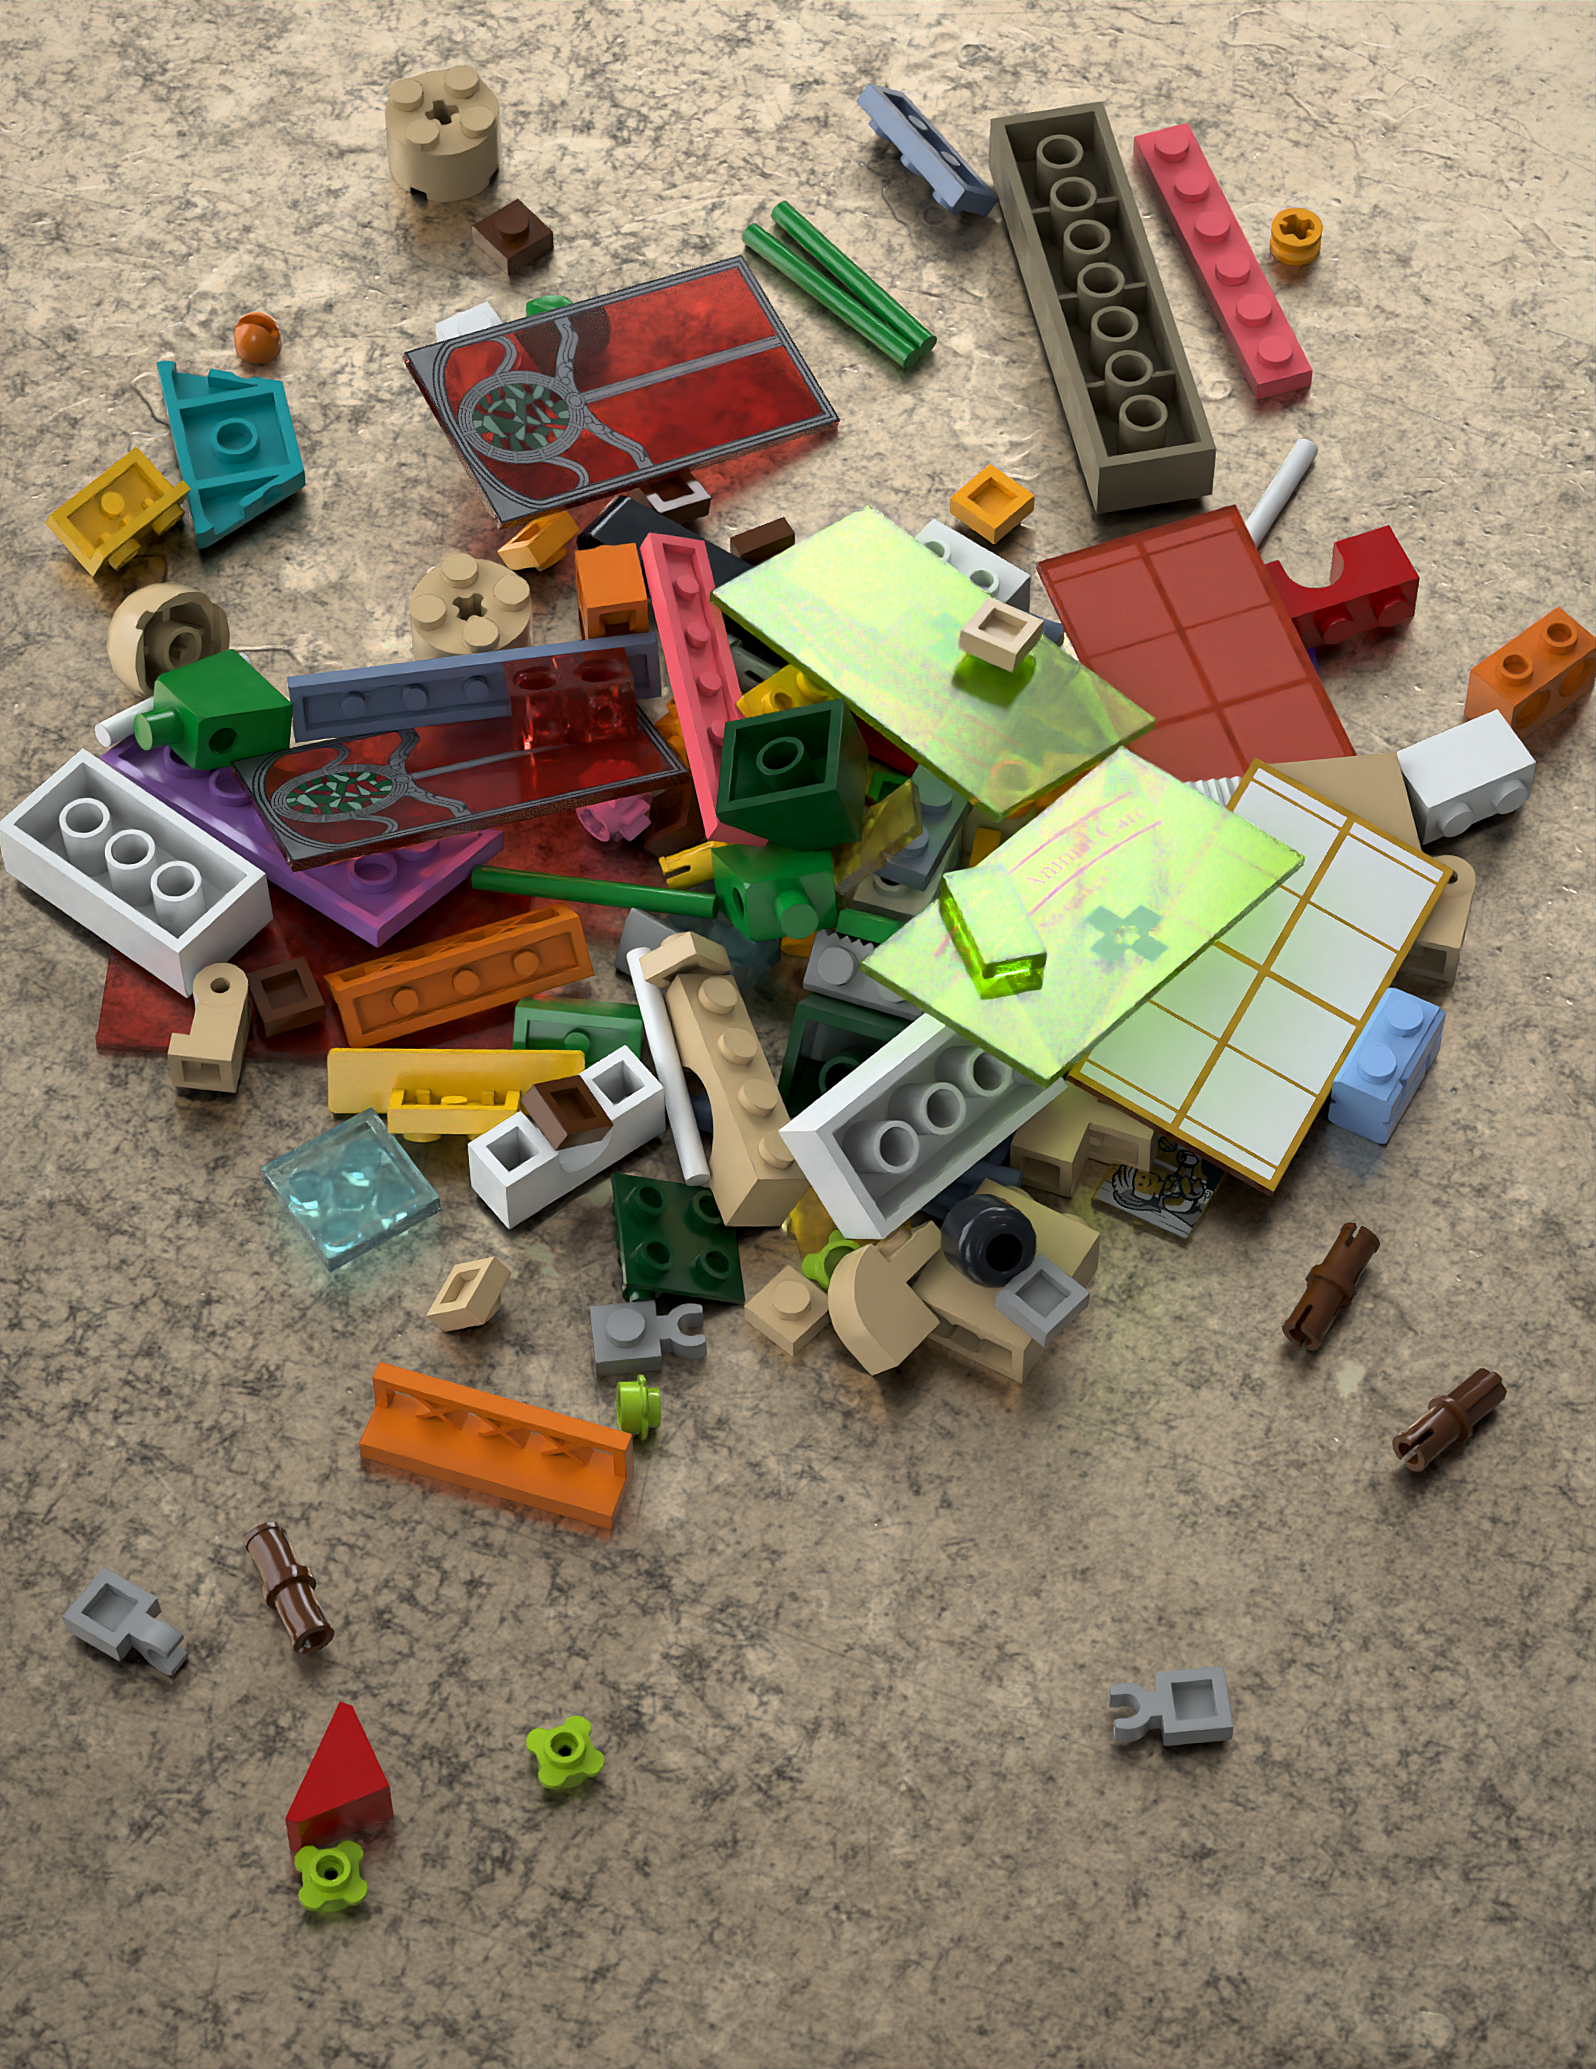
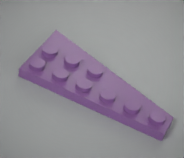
M135 734L126 737L100 756L102 762L265 872L268 880L377 948L473 873L476 864L484 865L503 850V831L482 826L479 832L475 833L455 826H447L291 861L234 766L202 771L192 769L168 745L150 750L142 749L136 740ZM269 770L266 777V792L269 800L278 787L292 778L272 773ZM322 778V783L325 784L327 780ZM312 780L306 782L308 788L314 786ZM347 786L346 791L360 795L357 788ZM298 788L292 790V792L299 795L305 794L304 791ZM313 790L309 793L330 795L333 792ZM381 795L360 796L369 798H384V796ZM343 798L341 803L350 802L355 798ZM370 799L361 803L363 808L372 805ZM298 805L290 808L298 812H301L305 805ZM393 805L370 814L395 819L399 823L398 830L451 819V816L431 810L427 812L425 817L394 809ZM320 807L312 808V813L321 815ZM331 808L334 814L343 813L338 808ZM280 816L285 823L297 832L309 838L328 843H344L379 835L387 829L384 823L374 821L345 820L312 823L295 821Z

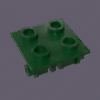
M612 1173L611 1184L614 1202L611 1205V1209L617 1224L618 1235L615 1238L616 1248L619 1250L617 1255L618 1264L622 1267L624 1285L621 1290L625 1301L655 1300L656 1305V1299L662 1292L743 1304L746 1301L735 1226H725L711 1188Z

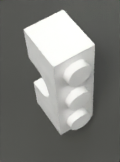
M626 1045L578 1074L614 1124L602 1141L555 1151L540 1129L535 1128L528 1118L519 1111L468 1143L471 1187L509 1230L666 1130L664 1087Z

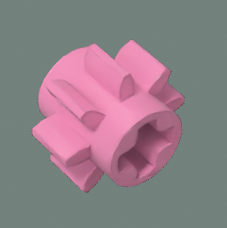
M610 766L606 771L598 767L577 786L579 789H584L640 775L627 767H622L618 771L614 766ZM646 782L585 795L578 800L580 804L576 807L580 822L598 840L606 842L613 838L618 843L622 838H625L631 842L651 824V821L644 813L651 808L650 804L653 801V796Z

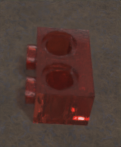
M624 647L501 662L506 716L515 751L638 736L634 679Z

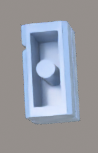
M1387 988L1333 1080L1332 1100L1329 1106L1328 1119L1334 1125L1375 1143L1386 1144L1424 1079L1425 1070H1429L1440 1051L1441 1032L1444 1027L1446 1012L1439 1006L1397 988Z

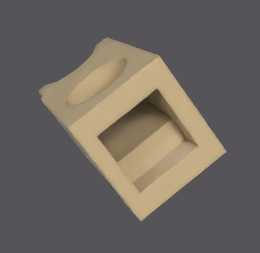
M1441 855L1433 858L1454 869V872L1398 971L1454 983L1471 913L1476 873L1472 866L1464 859L1454 855Z
M226 962L214 963L198 972L193 981L196 1010L190 1035L172 1033L167 1054L173 1086L236 1093L252 1020V1005L248 998V979L244 971L236 965Z

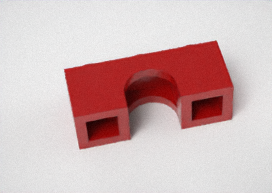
M1389 525L1334 542L1329 579L1331 585L1326 587L1309 588L1297 584L1286 574L1279 560L1260 565L1300 651L1324 644H1337L1352 635L1380 626H1394L1405 618L1415 615L1420 577Z

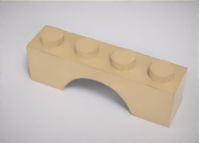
M677 974L663 998L683 1072H695L703 1082L709 1096L713 1115V1144L708 1164L711 1179L708 1183L725 1226H781L810 1186V1182L778 1133L791 1120L733 975Z

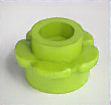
M642 1374L637 1375V1381L617 1383L616 1419L619 1431L638 1435V1439L644 1440L648 1435V1428L660 1427L661 1399L659 1388H647L646 1378Z

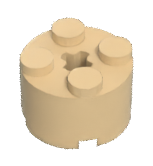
M458 65L449 70L430 71L412 78L399 79L391 85L389 99L385 107V124L389 168L397 184L410 193V187L426 192L427 200L436 202L464 200L481 193L490 185L489 178L496 169L499 172L503 162L500 108L496 95L487 84L479 79L476 70L469 66Z
M463 552L448 555L442 561L441 566L433 569L420 580L411 595L409 615L415 661L534 646L529 585L525 579L501 564L475 559L472 555Z

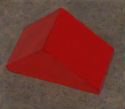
M339 1701L285 1817L290 1850L295 1852L309 1845L316 1848L322 1847L394 1817L390 1785L353 1706Z

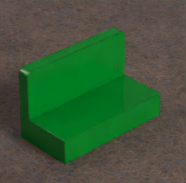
M534 994L522 998L516 1006L512 1050H580L585 1054L586 1070L626 1045L642 1062L645 1026L640 1007L636 1004Z

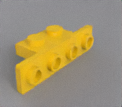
M332 1048L327 1057L328 1109L332 1113L387 1114V1133L403 1134V1138L409 1141H435L440 1139L442 1134H467L468 1139L473 1141L519 1111L524 1115H530L521 1100L532 1085L580 1074L585 1070V1054L580 1050Z

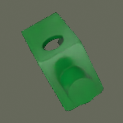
M229 649L161 674L155 681L153 710L135 716L133 722L134 734L142 749L150 750L168 745L192 769L202 771L233 766L230 761L290 748L293 704L234 649Z
M769 840L765 847L733 844L711 848L715 892L719 895L720 900L719 910L748 940L758 942L782 937L803 939L810 936L813 932L836 927L838 916L831 847L800 852Z

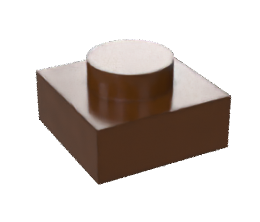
M519 199L512 201L472 225L473 242L508 275L554 248L553 231Z
M687 467L628 486L630 498L635 499L678 524L709 515L711 497Z
M785 517L730 537V553L780 580L783 576L795 572V533Z
M693 776L653 797L649 815L651 824L647 827L644 848L659 858L663 856L668 857L705 837V828Z
M305 956L245 974L248 979V995L266 1038L327 1019L325 1003Z
M580 1075L533 1084L521 1100L555 1151L602 1141L614 1125Z

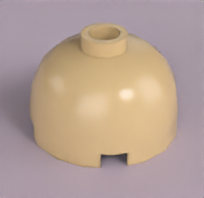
M172 582L145 586L128 595L116 609L108 627L106 650L111 668L125 688L143 699H148L154 696L155 681L161 674L229 649L230 631L227 616L221 606L213 603L208 595L188 586Z

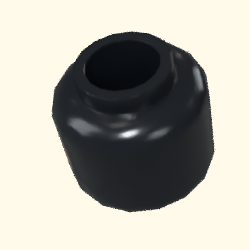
M978 1194L959 1201L946 1215L941 1228V1247L947 1262L972 1283L986 1288L1004 1287L1016 1275L1030 1267L1037 1252V1236L1031 1221L1011 1203L992 1194Z

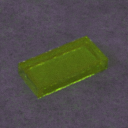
M1003 862L942 873L940 890L984 980L1046 967L1048 951Z

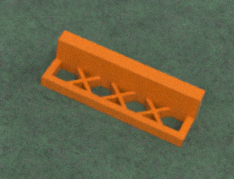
M559 902L324 975L323 978L328 994L338 1004L349 1046L351 1048H365L595 976L580 917L563 902Z
M379 1361L372 1377L376 1405L359 1442L361 1457L610 1530L613 1529L634 1476L632 1434ZM395 1391L400 1392V1393H404V1394H407V1395H411V1396H413V1397L406 1396V1395H403V1394H399V1393H396ZM594 1449H598V1450H601V1451H604V1452H608V1453H611V1454H613V1455H610V1454H607V1453H603V1452H600V1451H597V1450H594Z

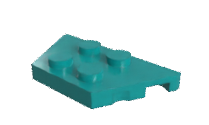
M167 360L157 362L158 377L181 477L191 488L186 498L198 549L212 545L306 486L304 467L282 381L261 377L241 378L233 372L211 368L208 376L203 377L177 372L176 362Z

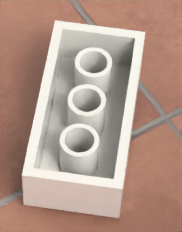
M81 749L0 821V848L6 872L186 998L193 993V981L198 972L211 964L227 962L273 919L265 872L85 749Z
M1003 980L963 982L781 1128L778 1133L845 1239H884L1062 1093L1068 1086Z

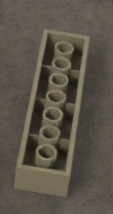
M1103 101L990 119V173L997 195L1000 198L999 202L1096 514L1212 495L1216 460L1215 442Z

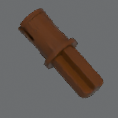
M1480 1368L1447 1396L1437 1395L1430 1400L1428 1405L1429 1411L1404 1432L1399 1433L1393 1438V1450L1399 1460L1419 1445L1415 1449L1416 1454L1406 1462L1405 1466L1413 1471L1420 1472L1454 1441L1464 1442L1472 1435V1426L1505 1399L1507 1391L1501 1383L1503 1378L1496 1371L1490 1372L1485 1368Z

